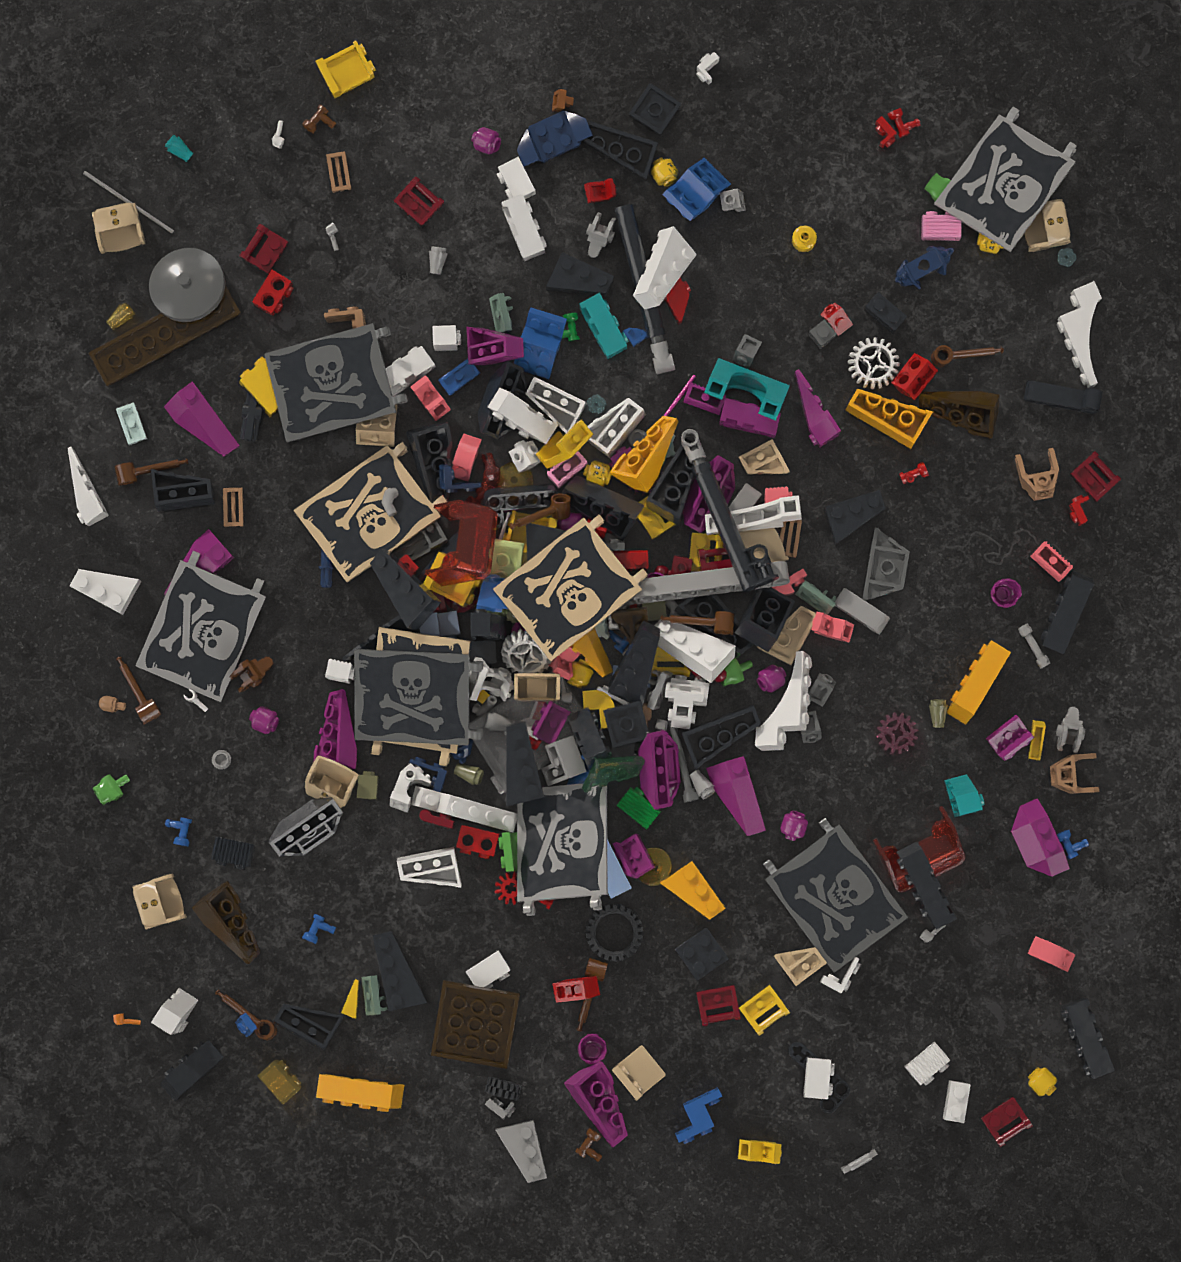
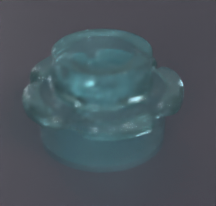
M1061 249L1058 252L1059 257L1057 260L1059 264L1069 267L1076 261V254L1073 253L1072 249Z
M593 395L587 401L589 411L601 413L604 410V406H606L605 399L601 398L600 395Z

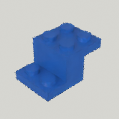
M703 158L688 168L676 184L668 188L663 195L671 205H674L680 211L684 218L691 221L704 212L720 192L728 189L731 183Z
M530 308L526 325L521 335V338H523L524 357L515 359L514 364L523 367L524 372L549 379L561 345L567 319Z
M718 1087L683 1103L692 1126L675 1133L679 1143L683 1141L686 1144L694 1140L695 1135L701 1133L703 1136L712 1131L711 1128L714 1127V1124L705 1104L708 1103L711 1106L720 1102L719 1098L722 1095Z

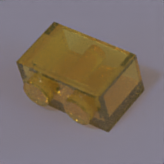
M276 1059L258 1077L284 1105L302 1089L300 1087L301 1081L295 1075L291 1076L287 1072L289 1068L282 1060L278 1062Z

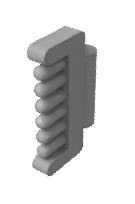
M872 1149L871 1152L841 1167V1170L844 1174L850 1170L853 1171L872 1160L871 1158L878 1154L875 1149Z

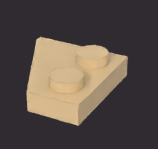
M773 439L739 456V460L747 475L787 474L790 472Z
M816 947L774 955V958L795 986L827 963Z

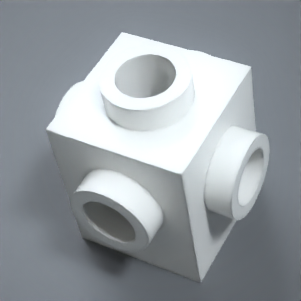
M522 440L514 445V449L509 451L518 472L529 470L541 462L536 456L538 448L533 440L529 442Z

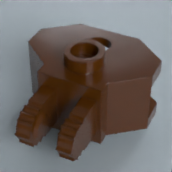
M264 657V659L258 662L256 659L251 661L247 659L239 664V668L233 671L229 677L231 680L239 676L244 683L238 688L239 692H244L250 687L255 688L263 682L261 679L266 675L265 672L272 667L273 660L270 657Z

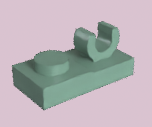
M499 293L489 298L495 330L501 333H507L512 330V320L509 317L508 311L512 310L513 307L506 306V301L511 300V297H505L504 293Z
M806 580L795 594L819 612L827 615L836 604L834 602L836 596L830 599L826 596L827 590L822 593Z
M377 975L361 977L366 1016L381 1014V1011H386L387 1007L380 1006V1001L386 1000V997H379L380 983Z

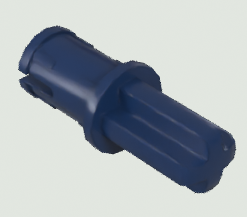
M321 549V566H319L321 570L320 585L321 587L329 588L332 586V570H334V567Z

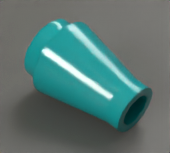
M173 135L165 144L168 152L186 162L193 155V152L190 151L179 136Z

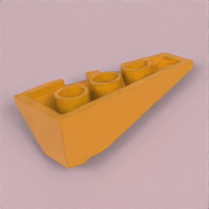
M662 416L647 430L645 438L640 442L636 441L633 444L634 448L627 455L624 453L610 471L611 475L635 490L648 492L659 476L678 419Z
M595 627L572 645V650L575 653L582 654L585 657V662L602 677L613 672Z

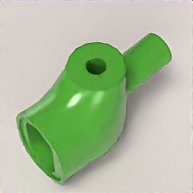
M936 173L924 189L936 202L951 180L943 178Z
M734 658L724 668L727 672V677L723 682H720L722 686L736 684L745 680L743 671L752 668V662L748 660L739 664L737 659Z
M107 775L101 779L98 785L93 787V791L104 805L107 802L121 798L123 792L120 787L130 780L127 775L116 781L111 775Z

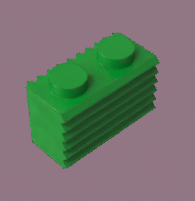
M630 788L616 806L647 830L661 811L653 809L650 802L643 797L645 795L644 792L639 788Z

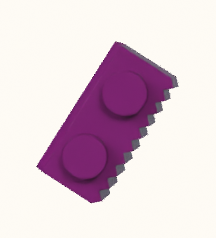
M690 383L684 403L720 415L726 398L725 394L721 400L704 393L706 388L703 386L700 387V385L697 386Z

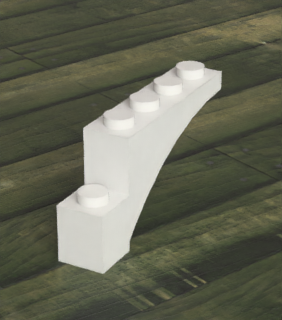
M1094 281L1071 292L1070 300L1074 307L1077 306L1078 309L1060 316L1057 322L1060 333H1064L1066 337L1064 342L1067 349L1073 353L1072 361L1075 367H1079L1081 371L1080 379L1083 385H1087L1088 388L1094 387L1098 383L1092 368L1089 349V335L1093 313L1097 302H1100L1102 299Z
M799 496L782 497L765 504L730 511L739 532L784 527L783 522L802 520ZM706 514L707 535L719 534L711 514Z
M796 651L792 677L781 702L764 724L756 727L755 746L762 751L784 750V744L786 743L785 731L806 730V724L809 723L807 706L810 704L808 687L811 685L809 668L812 666V660L804 651Z
M415 786L410 804L512 833L517 821L516 813Z

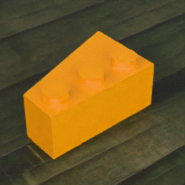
M692 861L660 883L709 920L726 909Z

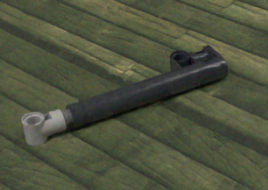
M629 204L614 208V212L618 219L621 242L625 248L636 290L641 275L645 273L647 257L636 220L634 206ZM639 303L647 338H651L652 341L650 346L654 354L653 363L656 374L675 370L672 354L668 352V343L664 341L663 335L666 332L663 327L659 306L644 309Z
M692 429L685 430L681 436V444L690 463L694 465L692 471L694 476H696L699 488L743 592L754 590L777 580L779 576L774 574L766 546L757 544L749 548L745 547L714 471H712L711 464L705 461L706 455L697 432ZM691 436L695 439V441L693 443H687L685 441V438ZM756 551H762L764 553V557L760 559L756 558L754 556V553Z

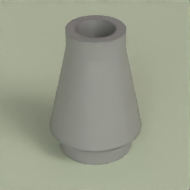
M431 246V251H429L430 273L441 275L448 254L446 253V248Z
M495 712L487 713L484 727L490 731H506V726L514 723V720H510Z
M699 770L690 774L698 797L701 796L702 799H706L715 792L714 785Z

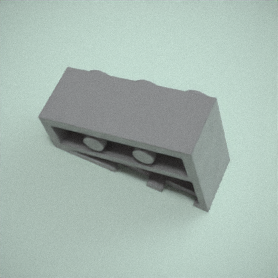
M534 1120L496 1129L497 1134L528 1183L547 1178Z

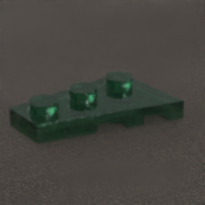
M642 756L596 758L582 789L586 793L591 791L592 787L598 785L600 788L605 787L608 782L613 780L620 782L638 776L645 760Z

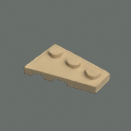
M803 606L799 607L786 620L778 640L769 652L766 653L792 666L796 657V651H800L812 629V622L816 613Z

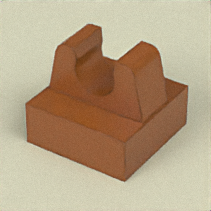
M558 89L554 92L552 111L560 112L565 107L570 108V106H573L574 98L566 96L567 90Z

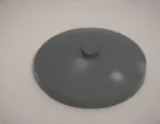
M183 248L167 254L154 267L149 281L150 296L156 308L164 316L180 322L199 320L210 314L222 300L225 291V276L217 260L209 253L195 248Z

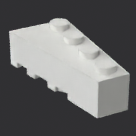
M674 226L659 231L657 243L653 245L651 250L653 252L651 258L646 262L645 273L641 275L633 294L644 309L661 304L697 255Z
M660 619L654 625L660 628L658 647L710 683L735 658L736 646L683 624L670 623V621L662 622Z

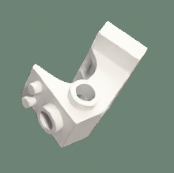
M475 657L474 661H483V669L481 672H469V700L477 701L481 690H490L489 692L492 695L500 696L503 701H506L507 697L510 698L511 693L509 692L514 689L511 673L502 667L498 669L489 668L482 658ZM486 677H492L491 682L484 680Z
M667 682L665 697L674 698L673 709H669L668 714L671 727L690 729L691 723L695 724L696 712H692L693 702H703L705 687Z
M410 763L400 772L394 791H392L390 796L391 807L408 813L411 804V797L407 794L409 787L413 784L431 786L430 776L428 774L424 776V771L418 765L413 766Z

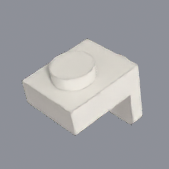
M715 52L711 55L709 53L700 60L701 63L697 66L696 70L698 78L702 82L706 81L708 85L712 82V78L707 71L719 62V57Z

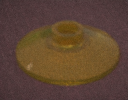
M513 462L503 465L498 470L495 479L497 488L530 486L534 482L530 469L518 472ZM517 477L518 482L512 483L511 478ZM513 495L508 499L515 500L517 496Z
M650 848L647 849V852L654 866L658 865V869L655 871L653 868L640 876L639 880L648 886H657L668 878L672 864L669 855L664 850Z

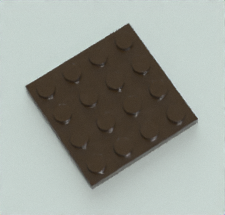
M443 980L431 1056L507 1069L520 994Z

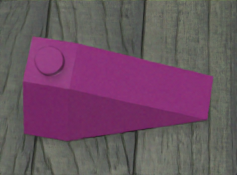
M798 369L795 371V378L808 430L811 434L809 439L814 446L817 444L820 448L838 437L841 430L829 411L822 410L821 400L818 396H813L810 384Z
M193 382L177 392L164 406L175 423L225 457L239 447L237 441Z
M208 529L193 543L183 561L188 562L192 552L196 551L200 553L196 567L216 574L234 557Z
M341 689L329 693L324 712L326 720L324 727L320 728L319 731L321 739L319 746H315L314 761L317 756H322L338 762L349 769H355L357 748L346 692Z
M744 756L706 768L710 782L714 785L715 792L745 834L750 836L766 831Z
M598 1062L578 1071L564 1082L574 1100L611 1147L616 1146L628 1136L622 1113H620L617 1101L619 1100L614 1091L613 1078L603 1062Z

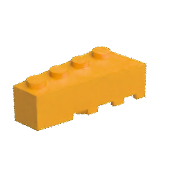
M860 389L856 390L845 411L910 449L933 413L929 410L925 411L916 406L902 404L896 400L886 399L880 395Z
M992 640L988 645L984 644L978 653L981 655L978 661L975 659L969 668L971 670L969 676H964L960 683L961 689L959 691L956 690L952 696L951 701L953 702L948 708L947 714L966 725L977 711L1011 652Z
M319 1074L316 1098H322L324 1103L333 1104L335 1100L341 1101L340 1105L352 1106V1103L359 1104V1108L370 1109V1106L377 1107V1111L389 1112V1109L401 1108L404 1085H388L387 1082H369V1080L351 1079L350 1077Z

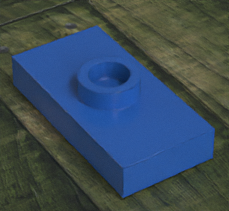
M466 359L438 381L448 395L451 396L477 377L480 372L475 365H470L468 359Z
M247 1013L241 1015L235 1022L239 1031L246 1037L250 1036L257 1029V1026Z

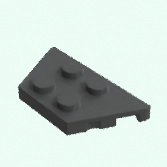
M874 528L862 597L864 601L897 592L904 588L910 551L899 545L878 528Z

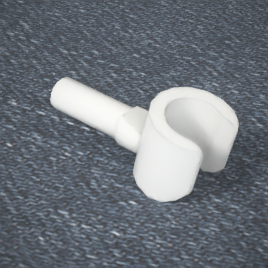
M283 121L278 122L277 131L272 138V144L277 148H281L285 140L280 137Z
M189 689L193 693L192 698L188 699L185 695L184 698L189 702H194L206 712L208 708L199 701L196 692Z

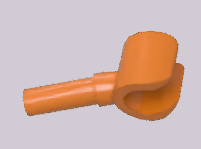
M124 1013L113 1015L114 1023L117 1025H140L141 1020L124 1019Z

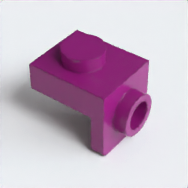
M624 446L615 451L616 455L610 457L611 463H609L611 470L624 453L627 455L632 450L631 447L626 449Z

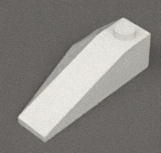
M69 447L68 454L74 492L79 510L77 516L82 524L85 523L87 526H90L109 515L75 450Z

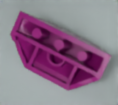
M716 456L710 461V464L728 505L735 490L734 464L721 456ZM695 478L683 511L684 524L701 533L706 529L705 515L710 514V511Z
M665 730L648 733L638 749L640 784L653 809L657 810L672 806L673 799L681 783L678 745Z
M1038 798L1019 806L1011 833L1026 866L1051 877L1068 870L1069 866L1064 850Z

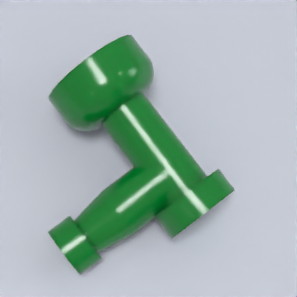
M578 313L564 314L563 318L567 319L566 322H568L569 330H564L562 338H568V341L580 340L579 336H577L575 321L578 319Z

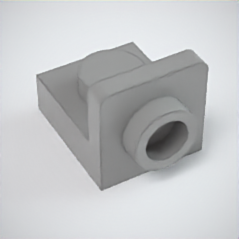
M733 189L720 192L723 211L733 209L738 212L746 211L744 196L741 190Z
M496 1097L494 1099L489 1098L485 1103L488 1108L501 1118L505 1116L510 1117L516 1109L513 1106L515 1104L513 1100L506 1109L503 1108L504 1103Z

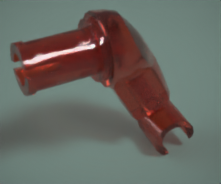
M486 453L488 459H486L485 454L481 457L485 470L483 472V482L481 483L482 487H478L475 491L478 495L476 497L469 496L465 501L472 509L480 507V500L483 499L484 493L487 490L498 488L501 471L495 465L492 453Z

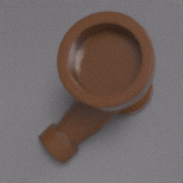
M322 105L317 107V112L310 120L306 119L302 123V126L313 134L317 129L316 124L319 120L329 125L331 129L336 125V122L326 115L328 110Z
M589 1128L586 1132L588 1137L575 1152L584 1158L588 1155L599 1162L602 1155L598 1154L590 1146L594 1141H599L602 1136Z

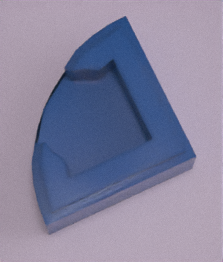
M627 328L622 331L633 347L647 338L646 332L638 328Z

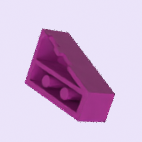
M466 327L468 362L470 365L487 366L524 357L523 338L485 328Z
M725 398L719 425L775 438L781 413L778 414L776 420L758 414L760 407L756 404H746L735 399Z

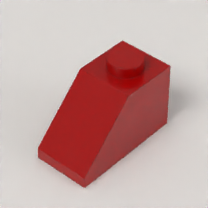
M681 278L677 280L664 298L678 325L682 323L689 300V292L691 291L686 281L683 282Z

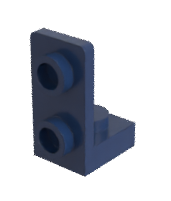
M447 464L439 465L440 488L446 490V492H458V489L465 488V491H476L477 487H482L478 481L452 483L455 477L454 470Z
M418 757L415 760L410 759L409 763L438 772L437 776H433L431 786L434 787L433 791L441 793L448 773L447 770H444L445 766L437 763L431 766L426 764L427 760Z

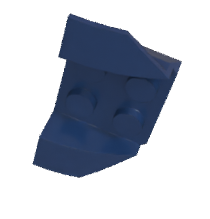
M561 111L529 126L520 141L517 152L523 167L536 161L546 162L577 148L582 140L593 135L586 118L567 111Z

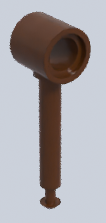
M941 345L932 352L931 362L934 366L941 368L945 367L952 359L995 355L998 352L1002 354L1004 349L1002 347L999 349L991 347L952 351L950 347ZM938 352L944 353L946 360H940Z
M177 459L134 468L133 462L116 465L114 467L118 485L137 482V475L151 473V469L162 471L179 467L181 464H188V459L182 461Z
M567 494L553 495L550 507L518 519L516 523H510L509 528L514 530L516 526L522 527L549 515L557 520L569 518L571 515L570 496Z
M719 611L715 613V618L674 615L663 617L662 615L661 621L714 626V633L730 635L733 634L735 614Z
M118 657L116 661L120 663V669L140 703L135 708L136 712L145 725L161 716V712L153 699L146 700L127 664L123 663V657Z
M589 958L584 977L597 976V980L603 982L608 963ZM592 998L584 999L578 1019L580 1023L578 1028H576L577 1031H583L582 1026L583 1023H586Z
M220 990L215 992V996L219 995L222 1001L238 1014L243 1015L247 1013L257 1026L255 1033L259 1038L271 1040L276 1036L277 1027L273 1022L259 1020L227 994H222ZM264 1025L270 1026V1033L268 1035L262 1034L261 1030Z

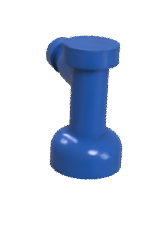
M610 630L609 638L616 643L614 647L623 654L625 652L624 649L629 644L626 636L622 639L613 630Z
M181 818L180 821L166 820V827L180 829L179 837L174 839L173 844L189 846V840L186 837L189 823H192L191 819Z
M1070 830L1057 834L1059 841H1062L1068 854V860L1078 856L1077 851L1089 846L1086 839L1072 845L1069 840L1071 837Z
M314 914L309 932L303 934L302 938L316 944L318 941L316 936L318 929L333 934L336 927L325 923L324 917Z

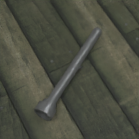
M668 720L672 739L678 745L679 768L685 791H683L684 795H682L684 803L698 800V794L695 792V788H692L678 728L671 727V721Z

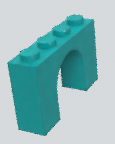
M718 358L704 393L722 400L728 389L737 388L748 391L757 396L761 401L758 414L776 420L790 385Z

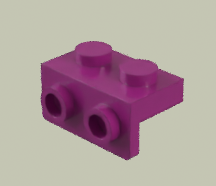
M550 700L548 704L544 703L540 711L543 715L539 721L535 720L531 728L534 731L532 736L547 744L556 742L568 719L567 715L571 713Z
M1015 715L989 735L986 740L996 754L1005 761L1012 758L1019 749L1027 746L1034 736L1027 730L1020 718Z
M634 834L621 843H613L615 848L614 854L621 860L623 864L622 869L626 876L637 879L655 868L639 834Z

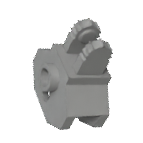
M599 212L595 216L593 223L589 224L586 232L589 235L587 241L591 242L588 248V255L591 258H596L599 252H601L602 246L605 247L608 242L611 243L615 234L612 231L616 219L612 218L608 227L599 224L602 215Z
M1076 707L1069 708L1061 725L1057 726L1056 736H1059L1057 749L1059 751L1063 750V745L1071 744L1073 745V753H1078L1081 741L1084 740L1085 729L1082 725L1083 721H1079V710Z

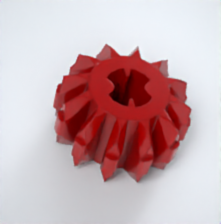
M507 872V880L500 876L499 879L503 883H495L496 886L501 887V889L495 890V893H503L499 896V900L507 897L505 904H508L509 899L512 898L514 905L516 904L515 897L517 896V880H515L517 873L514 872L512 879H510V874ZM514 883L516 891H512L511 894L507 893L506 885Z

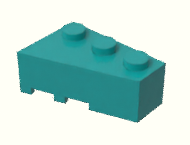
M600 293L579 304L584 319L607 359L627 349L626 343L629 341L624 332L620 333L618 329L620 325L616 317L612 316L609 312L610 307L607 301L603 300Z
M967 774L944 780L954 817L983 810L982 806L985 805L983 796L978 794L977 789Z

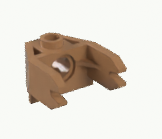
M1053 448L1048 449L1051 465L1050 471L1028 475L1025 472L1021 455H1015L1021 486L1034 501L1051 498L1054 495L1059 466Z
M1096 753L1069 755L1051 765V786L1070 794L1099 792V787H1078L1076 781L1075 762L1083 759L1096 758Z

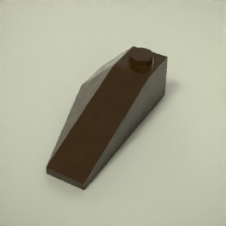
M983 391L921 392L919 409L932 411V416L938 419L944 418L952 422L951 425L955 427L959 425L967 429L968 433L972 435L992 438L999 411L1000 395Z
M226 881L201 898L192 909L208 929L246 964H250L261 952L253 932L248 929L245 920H247L245 913H242L239 903H241L239 896L229 882Z

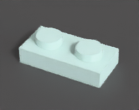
M135 403L117 408L116 411L128 445L146 440L147 437Z

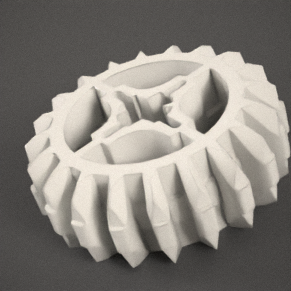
M874 337L873 343L870 342L869 338H866V345L860 341V348L854 346L853 350L856 353L851 352L849 355L851 358H854L848 360V364L854 365L848 369L850 372L855 371L851 377H859L856 382L857 384H860L863 380L864 388L867 387L868 383H871V389H874L875 383H877L879 389L882 388L881 382L887 386L889 384L887 378L893 381L894 376L892 374L898 373V370L893 367L900 366V363L894 362L899 359V355L892 356L896 349L889 350L891 343H888L885 347L883 345L884 339H881L880 344H878L876 337ZM868 349H876L872 356L861 355ZM881 352H883L887 356L889 360V366L881 361ZM877 355L876 360L877 363H879V365H875L872 371H870L871 363H869V361L872 362ZM858 361H861L862 364L866 365V375H864L861 372L858 365ZM877 370L887 372L879 378H871L872 374Z
M521 628L518 630V633L513 631L511 636L507 635L506 641L503 642L502 659L506 663L507 668H511L512 673L518 671V673H542L544 669L549 667L548 664L552 662L527 631H523Z

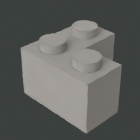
M573 736L545 746L551 765L541 769L548 786L586 772L584 761L581 758L578 745Z

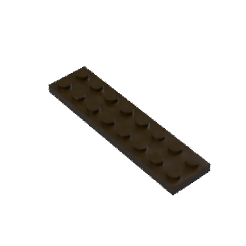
M225 285L222 300L207 316L191 322H180L160 313L89 352V355L108 387L235 318L241 312Z

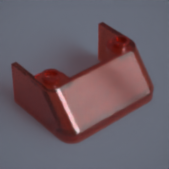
M463 500L434 504L433 508L449 521L460 519L456 551L449 552L444 556L441 568L425 570V574L441 586L482 580L488 577L492 568L498 518L497 512L491 507Z
M943 806L939 807L943 819L935 822L932 826V836L918 842L933 869L932 874L934 873L935 876L962 864L965 860V854L956 828ZM877 838L874 839L879 857L895 889L898 892H905L913 888L912 885L909 886L904 878L906 872L900 869L896 861L899 859L896 853L898 851L895 846H886L882 849Z

